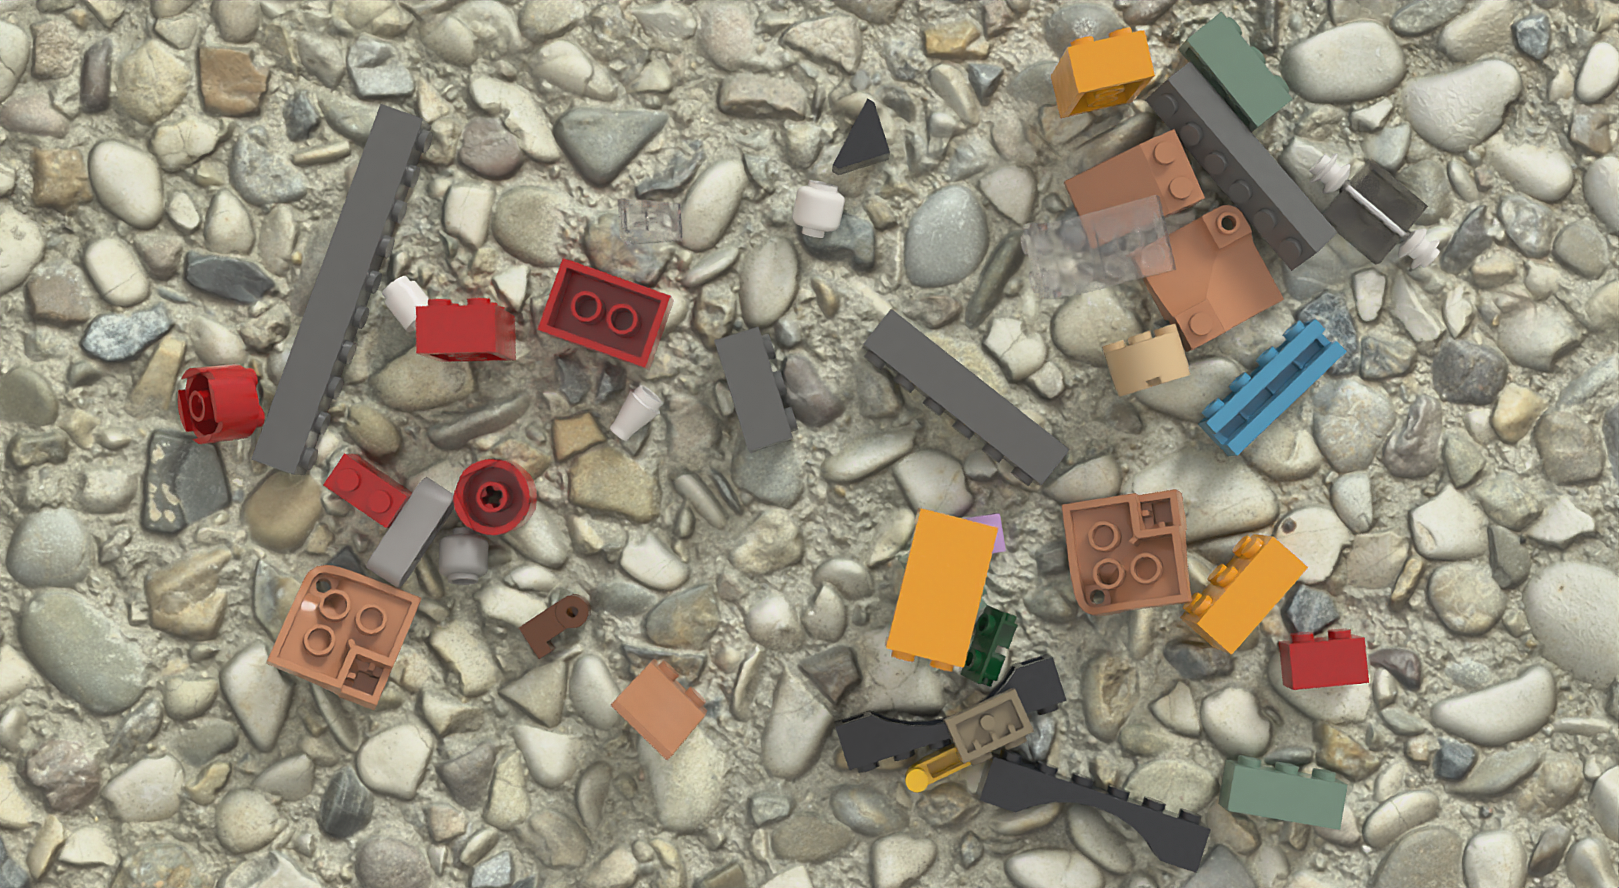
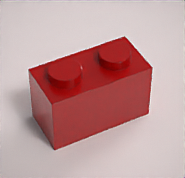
M344 454L323 484V486L385 528H390L412 494L407 488L357 454Z
M1351 629L1327 630L1328 636L1314 638L1313 632L1290 634L1291 640L1279 641L1283 686L1292 690L1369 683L1365 637L1351 634Z

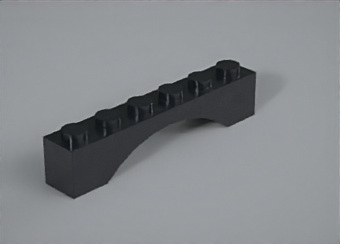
M1047 653L1012 664L997 686L974 705L1011 688L1016 690L1026 714L1036 711L1037 715L1051 713L1059 709L1058 703L1067 700L1053 657ZM869 710L835 721V728L849 770L857 768L858 773L873 770L880 766L878 761L893 757L894 761L910 758L916 754L915 749L929 745L930 750H934L952 743L951 736L943 720L950 716L933 720L907 721L887 717Z
M1001 749L1000 754L991 752L992 757L985 763L976 791L980 801L1013 812L1053 802L1079 803L1097 807L1119 817L1132 826L1144 838L1153 854L1160 861L1197 873L1211 831L1208 826L1201 822V815L1180 808L1178 814L1165 810V803L1144 796L1142 802L1129 798V791L1108 784L1107 790L1093 786L1094 780L1078 773L1073 772L1071 778L1057 774L1058 767L1042 761H1037L1035 766L1021 762L1023 756L1010 750Z

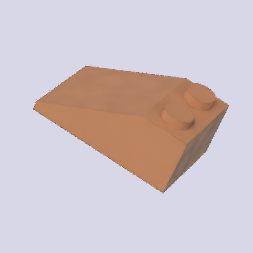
M1175 129L1143 142L1063 182L1093 250L1193 207L1205 199Z
M653 659L610 705L652 747L668 760L705 717L707 710L703 705L706 701L694 688L690 686L686 690L676 680L679 674L670 664L664 660L659 664Z

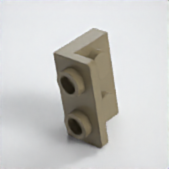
M1014 688L943 719L957 749L956 753L959 760L964 764L970 761L972 766L992 757L991 751L999 747L1005 746L1008 750L1027 741L1025 735L1034 732Z

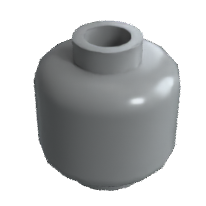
M455 528L452 535L445 536L440 540L439 572L447 577L448 582L451 584L478 583V578L484 576L488 571V541L482 536L475 535L476 531L471 528Z

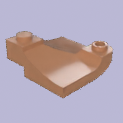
M1220 206L1130 255L1164 320H1169L1171 325L1176 324L1185 352L1205 344L1284 300L1253 242L1252 230L1243 213L1234 206ZM1223 218H1229L1232 221L1233 226L1231 230H1226L1222 227L1221 221Z
M1174 489L1142 495L1132 493L1062 505L1073 590L1077 603L1084 612L1094 616H1106L1131 610L1192 602L1186 548L1187 524L1183 496L1180 491ZM1098 591H1102L1105 596L1101 604L1094 602V594Z
M333 565L317 566L305 576L266 664L312 682L339 695L340 698L375 710L422 598ZM327 582L330 585V590L325 593L319 592L316 589V584Z

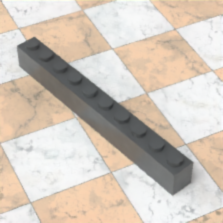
M380 104L251 460L293 475H305L307 470L313 468L318 456V449H315L319 435H323L330 424L331 414L328 411L333 399L336 400L343 388L344 380L340 377L344 366L349 364L355 355L356 343H354L356 333L358 328L362 329L368 319L369 308L366 307L371 293L375 294L380 286L382 273L379 270L383 259H387L393 250L395 242L394 237H392L396 223H401L407 211V202H404L409 188H414L420 174V168L417 167L421 154L429 150L432 142L431 126L423 118Z

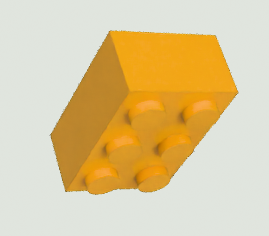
M1122 28L1109 33V38L1094 41L1092 36L1076 39L1070 43L1071 47H1067L1051 74L1060 118L1127 104L1136 99L1155 76L1145 30L1132 32L1131 28Z
M1253 534L1251 537L1248 535L1243 537L1233 548L1232 552L1235 555L1226 565L1222 563L1217 566L1209 575L1207 580L1210 584L1201 594L1195 592L1191 596L1192 602L1183 605L1185 612L1180 619L1213 648L1232 655L1307 570L1308 566L1274 536Z

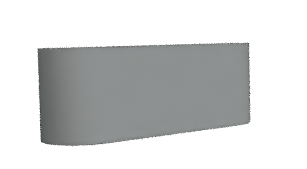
M425 477L415 488L371 555L366 568L399 589L412 574L455 508L453 502L454 494L430 478Z

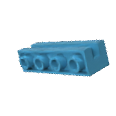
M1316 319L1304 323L1298 320L1290 326L1282 335L1286 340L1277 349L1271 346L1256 359L1259 366L1249 375L1246 372L1239 375L1229 385L1232 392L1222 401L1219 397L1216 398L1201 412L1205 417L1198 425L1227 456H1238L1347 352L1337 341L1330 342L1322 334L1326 329Z

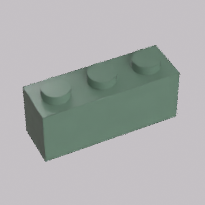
M1221 11L1190 36L1178 50L1188 62L1191 61L1246 127L1253 132L1293 98L1289 95V87L1280 76H1274L1266 67V60L1263 54L1256 47H1250L1241 36L1242 30L1237 22L1230 17L1226 18Z
M1241 755L1238 756V761L1225 760L1218 804L1227 811L1337 830L1341 829L1348 785L1336 779L1335 772L1313 768L1312 774L1298 772L1299 766L1283 762H1276L1275 768L1262 766V760Z

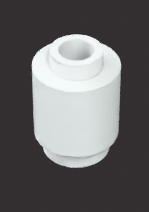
M402 276L390 283L383 290L382 295L386 298L385 305L407 332H412L416 330V306H428L429 298L415 281H410L407 276Z

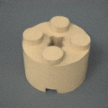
M1176 324L1154 330V338H1152L1150 331L1129 337L1127 339L1129 346H1125L1124 340L1102 347L1115 390H1117L1119 397L1191 375Z

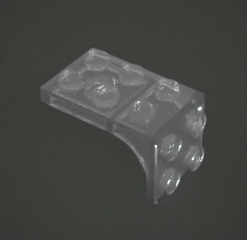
M1159 195L1149 196L1069 219L1048 223L1031 222L1023 226L1024 234L1021 235V244L1025 255L1030 256L1033 269L1029 273L1030 284L1034 293H1038L1041 299L1061 300L1176 270Z

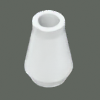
M639 385L636 390L631 389L615 421L610 426L611 431L622 440L628 441L634 433L660 414L658 409L663 402L655 393L643 385Z

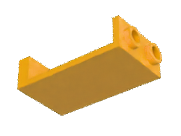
M918 508L915 519L916 528L889 636L886 637L884 645L887 649L892 650V657L914 662L915 656L931 659L929 665L931 667L952 672L954 665L963 668L965 665L998 528Z

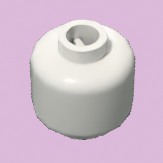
M809 180L808 186H802L798 189L792 219L797 225L803 227L802 234L824 238L825 232H832L839 228L845 199L837 192L838 186Z

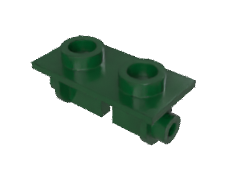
M989 605L985 607L983 614L977 620L976 633L960 675L977 684L989 687L992 686L993 681H998L1006 656L995 652L997 645L1009 649L1018 624H1015L1017 616L1000 611Z

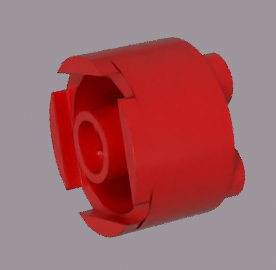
M239 364L190 368L184 372L181 380L187 379L185 389L178 390V410L185 431L194 432L197 436L196 439H193L194 442L197 444H208L246 439L253 434L255 428L263 426L265 415L262 407L259 405L256 389L258 378L254 369L244 368Z
M485 459L473 463L463 471L459 477L456 490H454L453 502L460 520L467 527L485 535H501L518 530L528 522L537 506V490L532 477L522 466L509 460ZM492 489L502 491L503 497L499 499L500 505L498 503H490L489 497L494 495Z

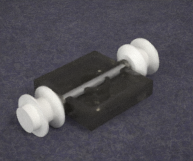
M1337 153L1333 154L1330 158L1324 154L1312 166L1310 172L1314 176L1310 180L1311 183L1318 180L1325 184L1324 194L1335 192L1336 190L1339 192L1321 214L1340 236L1373 264L1381 263L1397 243L1400 244L1398 257L1402 258L1409 255L1413 259L1412 269L1419 265L1425 268L1438 256L1440 251L1436 247L1440 240L1427 241L1424 238L1427 231L1425 228L1414 230L1413 232L1409 230L1428 206L1372 158L1368 159L1350 180L1347 178L1350 175L1351 165L1347 164L1340 167L1335 163Z

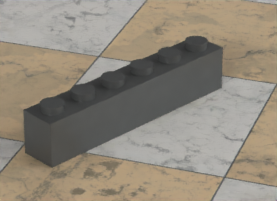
M1191 61L1169 77L1145 99L1170 130L1175 129L1180 142L1291 271L1318 253L1336 235L1337 231Z
M890 309L863 343L862 348L867 351L864 357L880 370L884 366L888 367L896 374L893 380L909 393L914 389L926 397L923 404L938 416L945 412L955 420L952 427L969 440L973 435L985 444L981 450L998 463L1002 459L1007 461L1014 467L1011 474L1025 485L1029 486L1032 482L1036 485H1042L1070 450L893 309Z

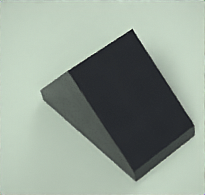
M868 98L833 163L832 172L837 175L889 160L890 150L875 103Z

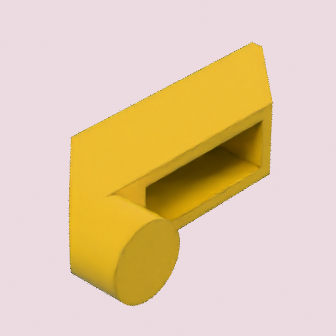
M954 743L924 756L911 765L905 773V783L909 790L921 792L926 789L927 785L971 765L969 761L964 764L959 760L956 753L957 749Z

